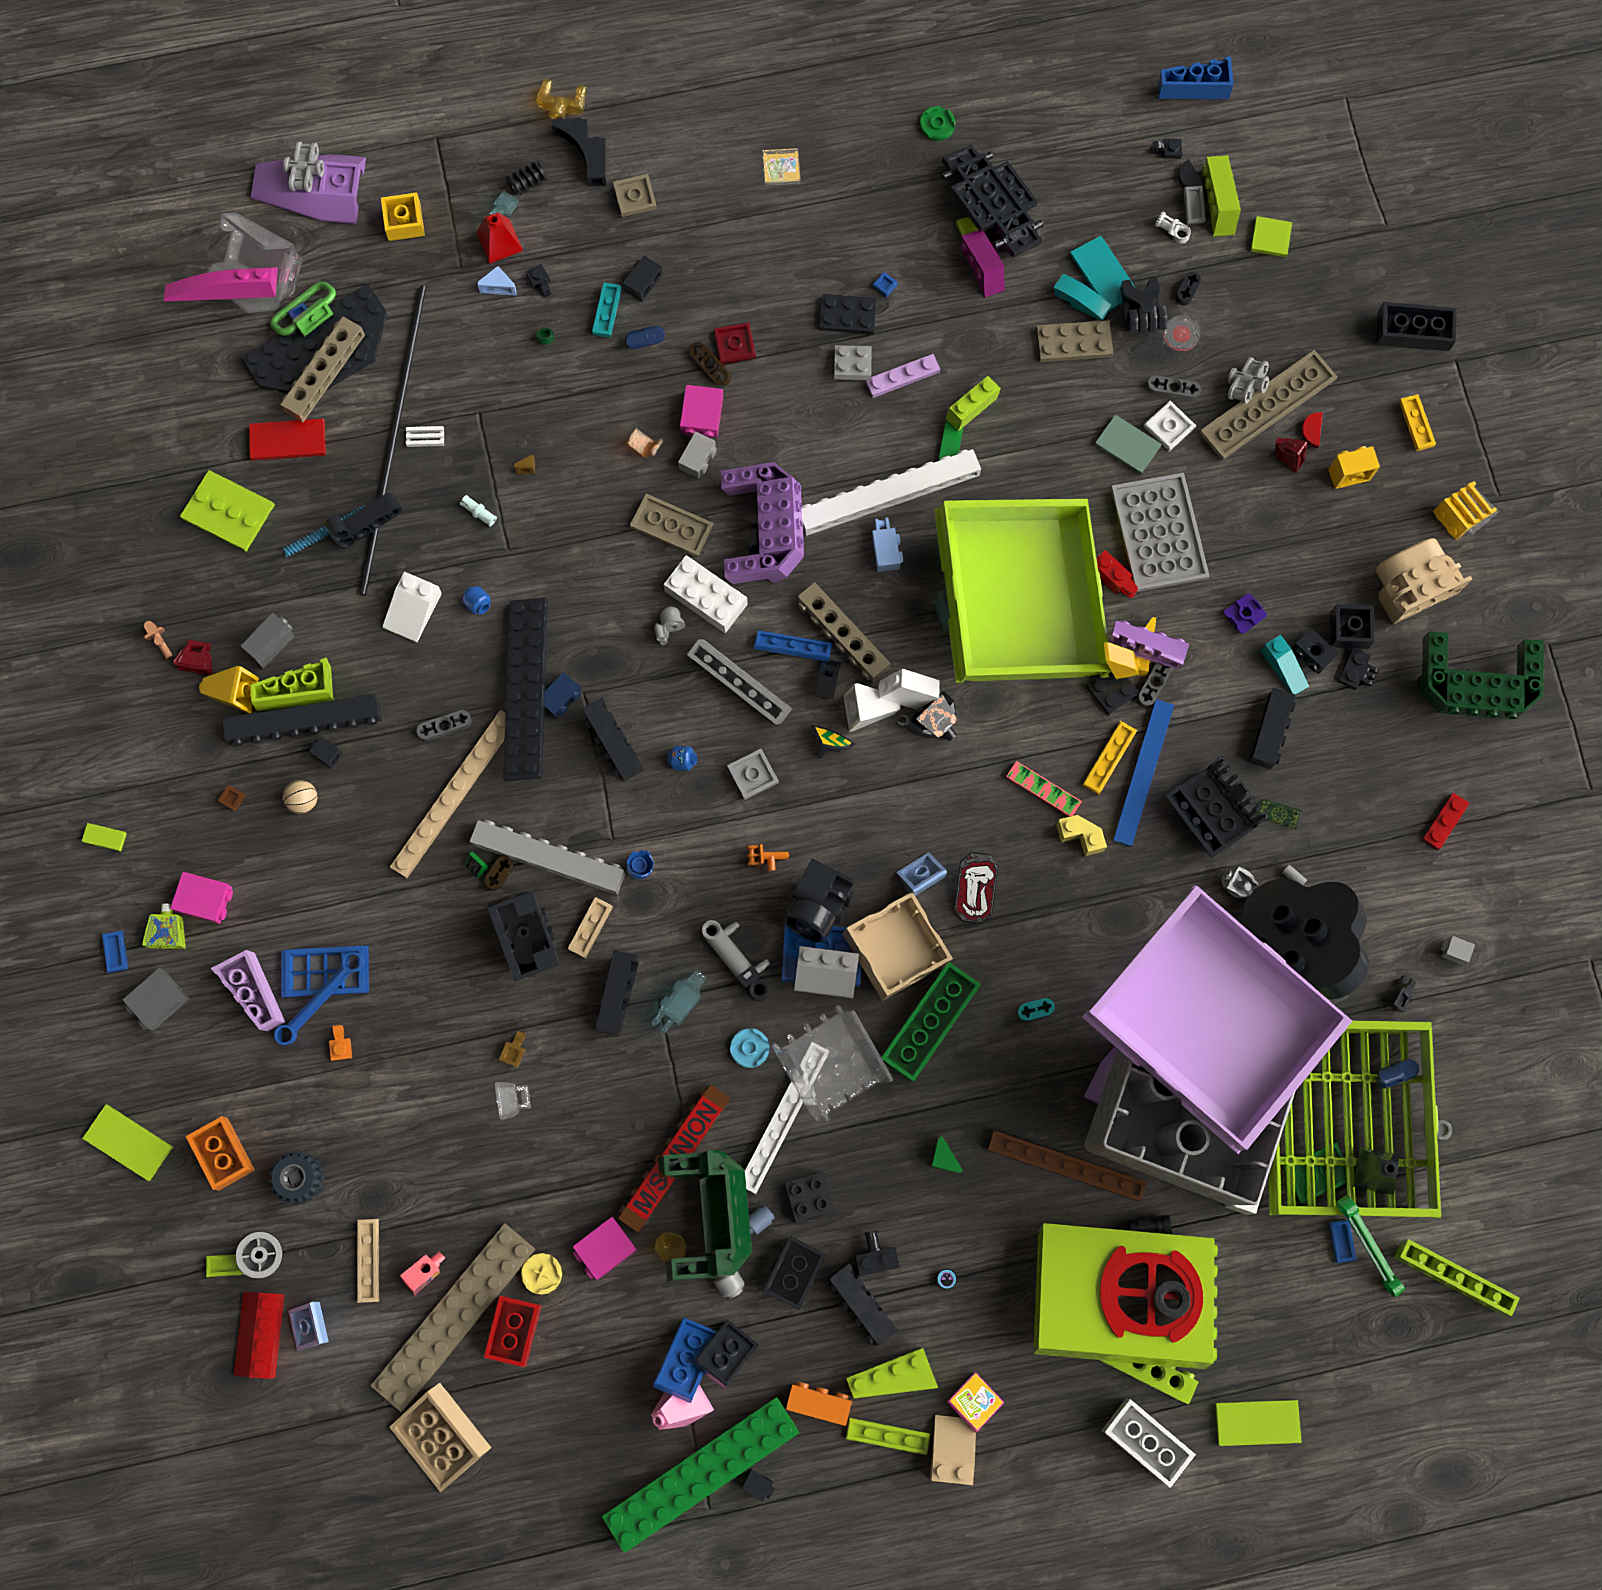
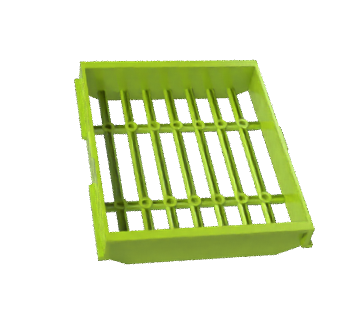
M1351 1022L1341 1035L1342 1074L1330 1072L1329 1049L1322 1058V1073L1310 1072L1303 1081L1306 1157L1294 1156L1291 1103L1285 1122L1286 1157H1280V1146L1278 1144L1268 1174L1269 1215L1344 1216L1339 1208L1336 1207L1334 1166H1346L1347 1195L1356 1203L1355 1187H1353L1355 1177L1354 1166L1357 1164V1158H1354L1351 1082H1362L1365 1148L1373 1150L1370 1082H1376L1377 1074L1370 1073L1368 1034H1380L1381 1069L1389 1066L1388 1034L1400 1035L1401 1061L1409 1059L1408 1034H1420L1422 1075H1417L1410 1080L1402 1082L1405 1159H1399L1398 1167H1406L1408 1208H1396L1395 1191L1394 1195L1387 1194L1388 1208H1376L1375 1191L1367 1190L1368 1208L1358 1207V1214L1360 1216L1441 1217L1437 1141L1438 1112L1435 1101L1432 1022ZM1349 1034H1360L1362 1074L1350 1073ZM1311 1081H1323L1326 1157H1314ZM1331 1081L1343 1082L1346 1158L1334 1157ZM1410 1083H1423L1426 1159L1413 1158ZM1389 1087L1382 1088L1385 1152L1393 1154L1391 1091ZM1280 1165H1286L1288 1206L1281 1205ZM1294 1165H1306L1308 1206H1296ZM1314 1165H1326L1328 1207H1316ZM1414 1167H1427L1429 1209L1416 1208Z

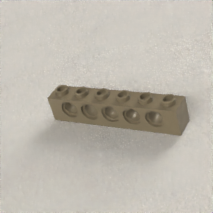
M345 317L336 322L332 333L324 339L320 350L314 353L310 364L304 367L300 378L294 381L290 392L283 397L281 406L285 413L302 423L306 420L365 336L361 326ZM331 352H336L333 356H328ZM320 367H325L323 370L318 371ZM315 381L313 385H308L309 382ZM300 396H304L302 400H297Z
M815 582L798 596L797 605L804 613L807 612L811 616L810 619L813 624L819 625L823 629V634L829 640L832 639L836 643V648L849 657V662L861 670V675L867 681L870 679L874 683L890 669L891 663ZM814 604H820L822 608L819 610H815L812 606ZM831 617L835 621L833 623H827L825 619ZM845 631L847 636L840 637L837 633ZM853 644L859 645L860 649L854 651L850 648V646ZM870 658L873 662L865 664L863 659Z

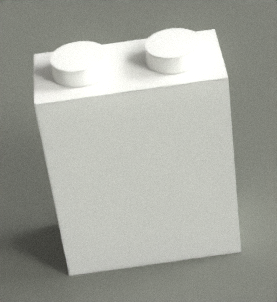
M905 669L891 674L880 680L879 699L909 708L918 709L939 698V680Z

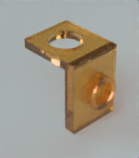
M634 429L626 445L644 458L655 455L662 440L653 441L638 429Z

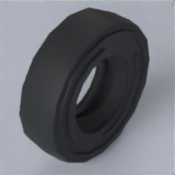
M1163 1282L1156 1288L1153 1294L1154 1308L1165 1318H1180L1190 1308L1191 1298L1189 1291L1179 1282ZM1174 1292L1178 1295L1180 1301L1177 1307L1171 1308L1165 1304L1164 1296L1166 1293Z

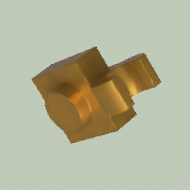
M517 1031L513 1043L506 1042L499 1060L518 1068L526 1050L521 1045L527 1034Z

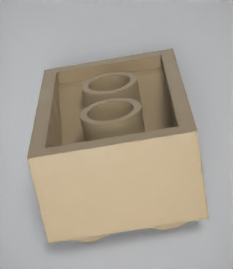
M935 1415L930 1469L931 1481L973 1485L976 1433L960 1417Z

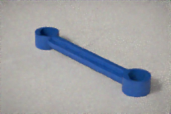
M347 953L342 960L343 966L289 1024L279 1026L275 1030L274 1037L277 1043L281 1045L294 1043L297 1039V1031L352 972H359L363 969L365 959L360 953ZM352 955H356L360 960V964L356 969H350L349 961ZM283 1028L291 1030L292 1037L288 1042L282 1041Z

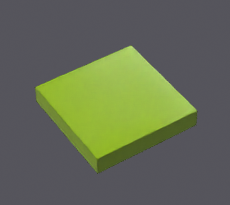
M1257 216L1251 252L1286 258L1292 222Z

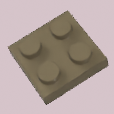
M648 174L613 182L622 217L657 209Z

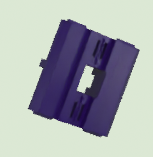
M1249 593L1224 611L1228 621L1242 635L1267 617V613L1262 609L1263 607ZM1247 610L1250 615L1245 617L1242 612Z

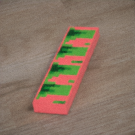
M1017 761L1006 776V779L1068 817L1074 815L1082 802Z

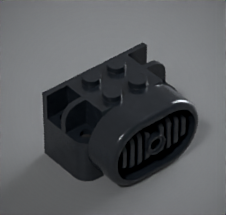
M812 858L785 912V925L796 934L810 941L824 943L836 923L840 924L846 910L844 907H849L855 892L852 891L855 880Z
M533 891L514 893L487 903V909L514 981L560 965L553 941L555 940L552 926L547 925L549 921L546 910L541 908Z

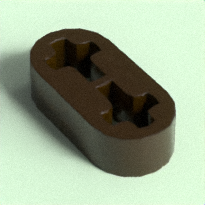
M499 857L486 875L485 884L490 890H499L513 871L514 863L510 857ZM506 861H508L509 868H504L502 872H500L502 868L500 863H505ZM499 874L497 878V881L499 883L497 885L493 884V886H491V882L489 880L491 878L495 879L496 876Z

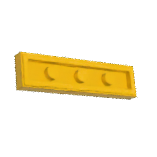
M1120 721L1082 786L1098 795L1100 794L1137 732L1136 729Z

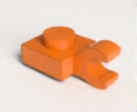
M333 1026L335 1040L329 1041L331 1061L351 1059L350 1038L344 1039L343 1026Z

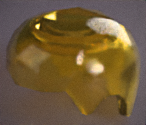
M665 1232L655 1241L654 1251L657 1252L660 1260L663 1262L670 1259L684 1258L686 1255L687 1245L679 1234Z

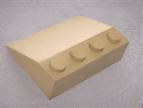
M440 1383L427 1391L390 1426V1429L440 1492L491 1449L490 1445Z

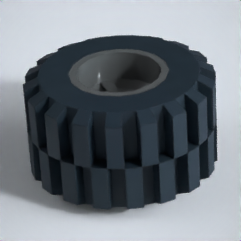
M293 1152L286 1153L284 1157L280 1156L277 1158L278 1162L272 1164V1167H274L273 1171H269L272 1179H268L269 1184H272L270 1189L276 1193L275 1196L277 1198H281L283 1202L305 1203V1201H310L313 1196L319 1194L317 1191L322 1189L321 1180L324 1181L325 1176H321L324 1170L319 1167L321 1163L315 1160L314 1156Z

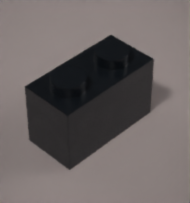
M644 255L641 260L635 262L631 273L626 274L624 277V291L643 302L662 277V266Z

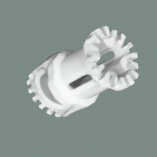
M1163 211L1158 217L1159 220L1156 221L1155 226H1160L1167 230L1168 234L1172 235L1177 243H1186L1190 237V228L1179 222L1178 219L1170 218ZM1184 231L1187 236L1181 238L1177 235V232Z

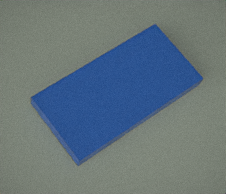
M683 1317L653 1387L691 1403L704 1374L692 1363L717 1331Z

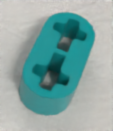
M1042 998L1022 1004L1018 1008L1017 1015L1020 1020L1029 1022L1051 1015L1055 1006L1051 999ZM1043 1002L1046 1005H1050L1047 1013L1045 1010L1038 1011L1037 1009L1043 1005ZM1024 1007H1026L1027 1010L1034 1009L1035 1011L1030 1013L1028 1018L1026 1017V1015L1021 1014V1012L1024 1011Z

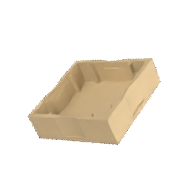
M913 892L889 904L884 910L869 915L847 927L843 932V936L853 953L859 954L858 961L882 1001L946 966L953 959L940 936L931 927L926 913Z

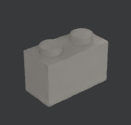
M695 431L678 462L679 470L699 479L701 474H705L707 471L709 459H713L717 452L715 441Z

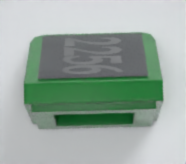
M474 852L469 854L465 867L479 878L488 869L487 865Z

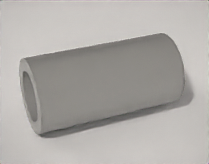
M1288 865L1282 872L1288 879L1297 881L1302 885L1307 881L1291 865Z

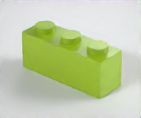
M987 376L949 408L946 420L959 431L997 399L1001 388Z

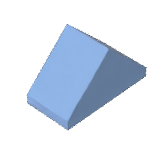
M499 266L478 281L480 293L517 294L515 284Z

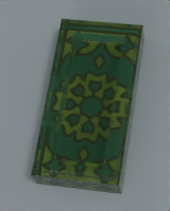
M1267 799L1263 800L1262 809L1259 814L1265 811L1269 816L1266 821L1292 829L1297 828L1301 810Z

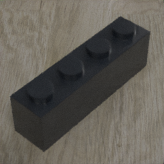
M1274 687L1269 692L1250 756V763L1269 769L1275 764L1278 765L1281 758L1279 750L1286 741L1284 732L1285 729H1289L1291 724L1289 715L1296 706V701H1294L1296 694Z

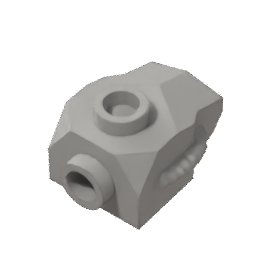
M1235 865L1227 869L1222 876L1223 889L1227 890L1235 898L1247 899L1259 884L1249 871Z

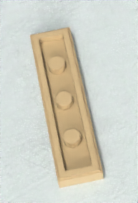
M379 1219L357 1220V1303L379 1302Z

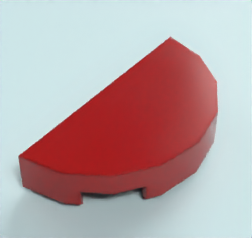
M1315 412L1309 415L1301 428L1302 437L1310 443V446L1315 448L1320 446L1323 412Z

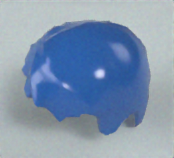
M648 850L633 851L628 855L625 862L626 872L631 878L637 880L647 878L654 867V861Z

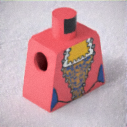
M439 1251L431 1258L425 1255L400 1275L401 1280L415 1296L440 1274L438 1267L446 1259ZM424 1267H429L430 1271L428 1273H423L422 1269Z

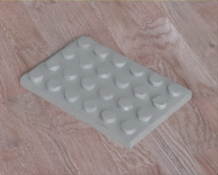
M1184 473L1111 486L1130 572L1133 575L1132 580L1139 588L1137 592L1205 580L1210 577Z

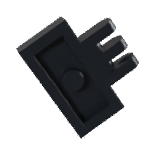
M1353 648L1338 683L1354 690L1357 689L1359 682L1372 687L1373 682L1371 680H1375V674L1378 673L1379 669L1368 664L1371 655Z

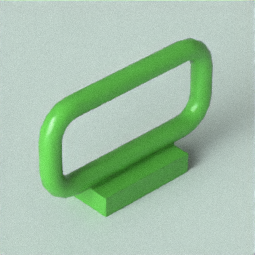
M327 282L315 283L272 317L270 321L271 328L282 336L289 335L296 329H299L306 336L333 315L328 304L336 296L335 289ZM324 289L328 292L324 299L320 298L297 316L288 327L281 328L278 325V322L288 315L289 310L303 303L318 290Z

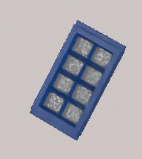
M369 946L282 950V998L315 996L343 966L342 960L350 952L360 953L365 959V965L361 971L352 972L332 995L369 993ZM352 955L349 961L350 969H356L360 964V960L356 955Z

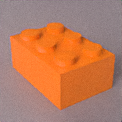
M221 1116L186 1136L213 1190L220 1191L255 1171L227 1117Z

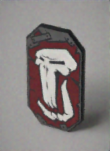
M970 852L960 861L954 910L962 921L982 923L993 914L999 866L991 854Z

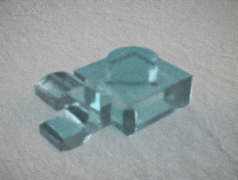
M503 190L493 203L494 209L490 215L499 212L502 215L510 216L519 204V200Z

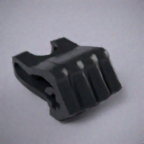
M1149 277L1146 285L1147 288L1143 291L1132 286L1131 280L1121 282L1120 293L1126 331L1130 333H1146L1148 331L1155 332L1157 329H1167L1166 308L1159 305L1160 285L1157 277Z

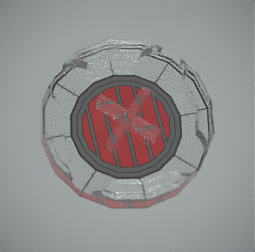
M1185 315L1171 318L1167 323V329H1164V339L1167 345L1177 351L1192 349L1198 343L1201 335L1198 323Z

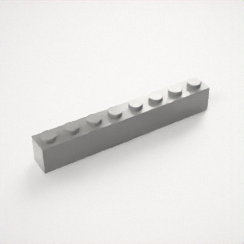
M478 820L470 840L472 846L501 856H508L513 860L618 895L625 876V871L618 864L611 863V865H608L600 858L585 857L586 854L580 851L573 853L567 851L568 848L559 844L556 847L549 845L550 842L545 839L539 838L535 840L527 833H514L513 829L507 826L497 827L494 822L484 820V822Z

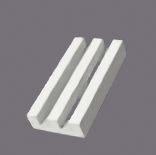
M443 426L406 427L407 447L444 446ZM411 433H428V434H411ZM440 438V440L411 441V439Z

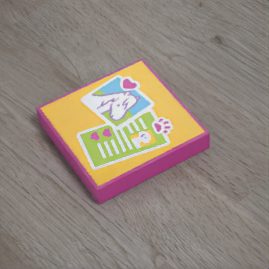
M975 1372L954 1393L947 1403L976 1433L1004 1404V1401Z

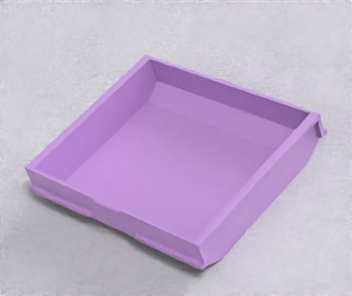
M1193 886L1184 901L1092 1009L1088 1010L1082 1018L1135 1065L1143 1066L1181 1100V1105L1235 1153L1239 1154L1240 1151L1247 1150L1351 1024L1352 1020L1286 964V961L1272 948L1256 938L1198 886Z

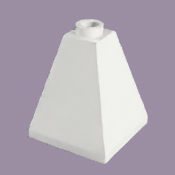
M854 684L843 695L849 732L894 715L900 710L901 706L879 699V690L861 684Z

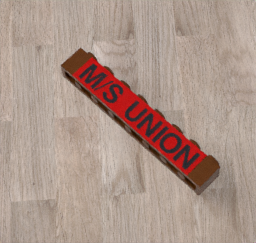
M711 1084L708 1088L706 1086L699 1094V1097H701L697 1104L693 1103L687 1113L690 1115L686 1121L682 1119L676 1128L678 1132L675 1137L670 1136L664 1145L667 1147L664 1153H659L653 1161L655 1164L653 1169L645 1172L641 1179L644 1181L639 1188L637 1186L630 1194L631 1201L628 1205L624 1203L618 1212L620 1214L618 1219L638 1233H640L677 1179H659L658 1158L663 1155L694 1153L731 1100L729 1096Z

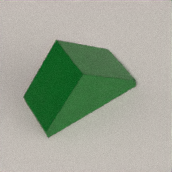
M941 1136L937 1139L931 1167L959 1174L963 1170Z

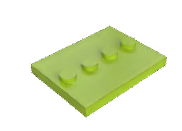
M208 470L180 515V518L246 552L275 505L262 496Z

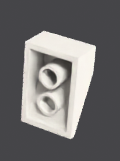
M404 572L395 589L383 628L417 643L442 594L439 586Z

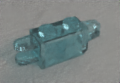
M697 970L687 980L684 978L682 982L678 981L673 986L672 990L674 992L670 997L665 996L659 1004L661 1006L660 1012L651 1024L653 1026L658 1025L665 1015L669 1018V1021L662 1027L661 1032L663 1034L674 1023L679 1026L700 1001V988L705 982L706 977Z

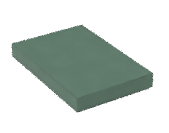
M1117 415L1113 417L1095 443L1096 447L1140 475L1162 445Z

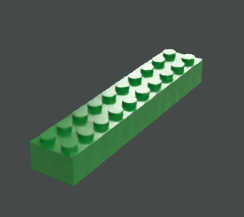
M776 1396L606 1512L602 1518L622 1551L626 1553L800 1432Z

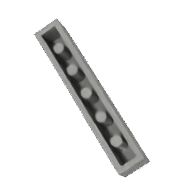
M698 639L687 654L776 725L781 724L792 710L790 706L705 640Z

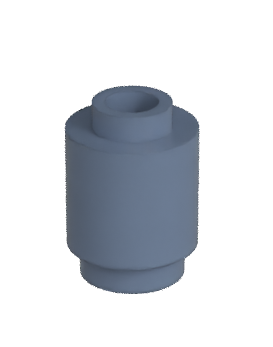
M765 1205L749 1215L751 1234L755 1232L758 1235L775 1218Z

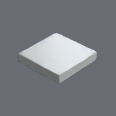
M1169 401L1143 427L1168 451H1171L1196 428V425Z

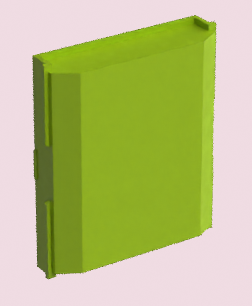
M1088 499L943 501L939 508L934 509L941 569L945 575L950 615L948 625L956 683H963L965 680L997 681L1081 678L1099 674L1101 678L1109 677V673L1112 671L1106 662L1104 643L1108 642L1102 602L1103 594L1100 573L1097 567Z

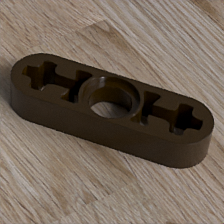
M701 342L692 343L689 349L690 355L710 378L721 386L729 384L731 380L730 372L710 349ZM696 348H701L700 351L706 356L702 357V355L698 354ZM709 359L714 360V366L711 369L706 367V362ZM717 370L724 374L723 377L725 379L723 381L719 380L720 376L715 373Z

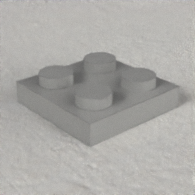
M835 345L834 379L871 380L872 346Z
M762 749L727 765L744 800L779 783Z

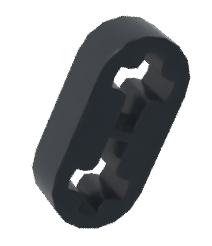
M1189 272L1186 274L1176 295V301L1180 305H1188L1192 301L1201 282V277L1198 273ZM1194 279L1195 281L1192 286H1189L1190 280ZM1187 291V297L1185 299L1182 298V295Z

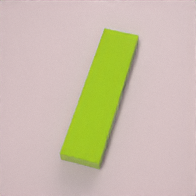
M849 1418L846 1439L927 1455L930 1434Z

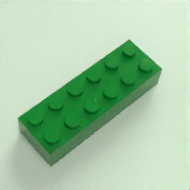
M948 962L880 1061L910 1083H913L981 984Z

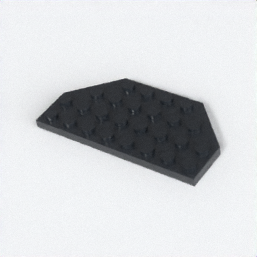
M366 284L330 305L329 308L333 315L306 336L299 329H296L289 335H278L243 355L242 359L260 387L267 390H279V392L288 394L292 389L294 381L300 378L304 367L310 364L314 353L320 350L324 339L332 333L334 325L342 317L361 326L365 336L327 389L375 362L388 313L370 285ZM331 352L328 356H333L336 352ZM320 367L318 371L323 370L325 367ZM315 381L309 382L308 385H313Z

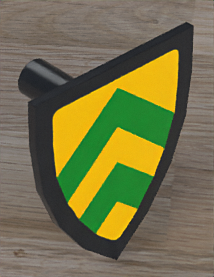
M811 725L820 744L816 753L818 758H823L826 750L840 752L855 746L854 742L837 732Z

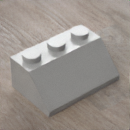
M800 946L794 991L853 999L859 954Z

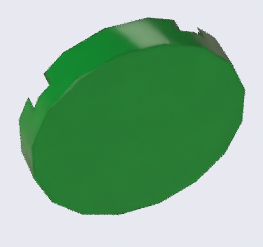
M934 106L924 111L920 119V129L925 137L933 141H942L949 138L954 132L955 118L950 110Z

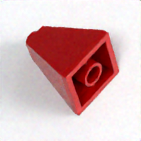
M498 212L483 219L476 234L489 264L523 251L509 218Z

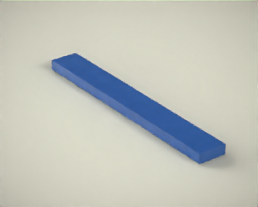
M1158 699L1155 700L1113 842L1128 847L1133 845L1174 704Z

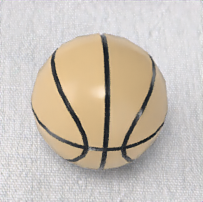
M295 780L284 789L282 798L285 807L289 811L296 814H304L313 809L317 803L318 796L315 787L311 783L304 780Z

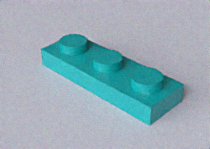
M603 283L592 331L593 335L611 338L622 291L621 285Z

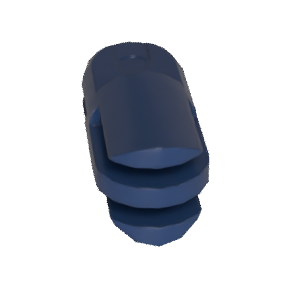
M660 326L633 330L626 334L625 341L631 349H638L661 343L665 338V332Z
M1406 1059L1383 1068L1377 1074L1376 1083L1381 1088H1389L1410 1080L1419 1073V1065L1412 1059Z

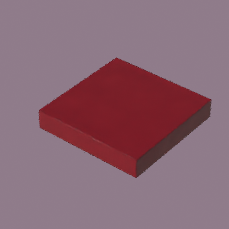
M750 322L714 328L719 361L722 364L756 358Z

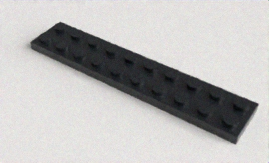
M546 597L510 601L503 763V780L505 782L542 779L548 600Z

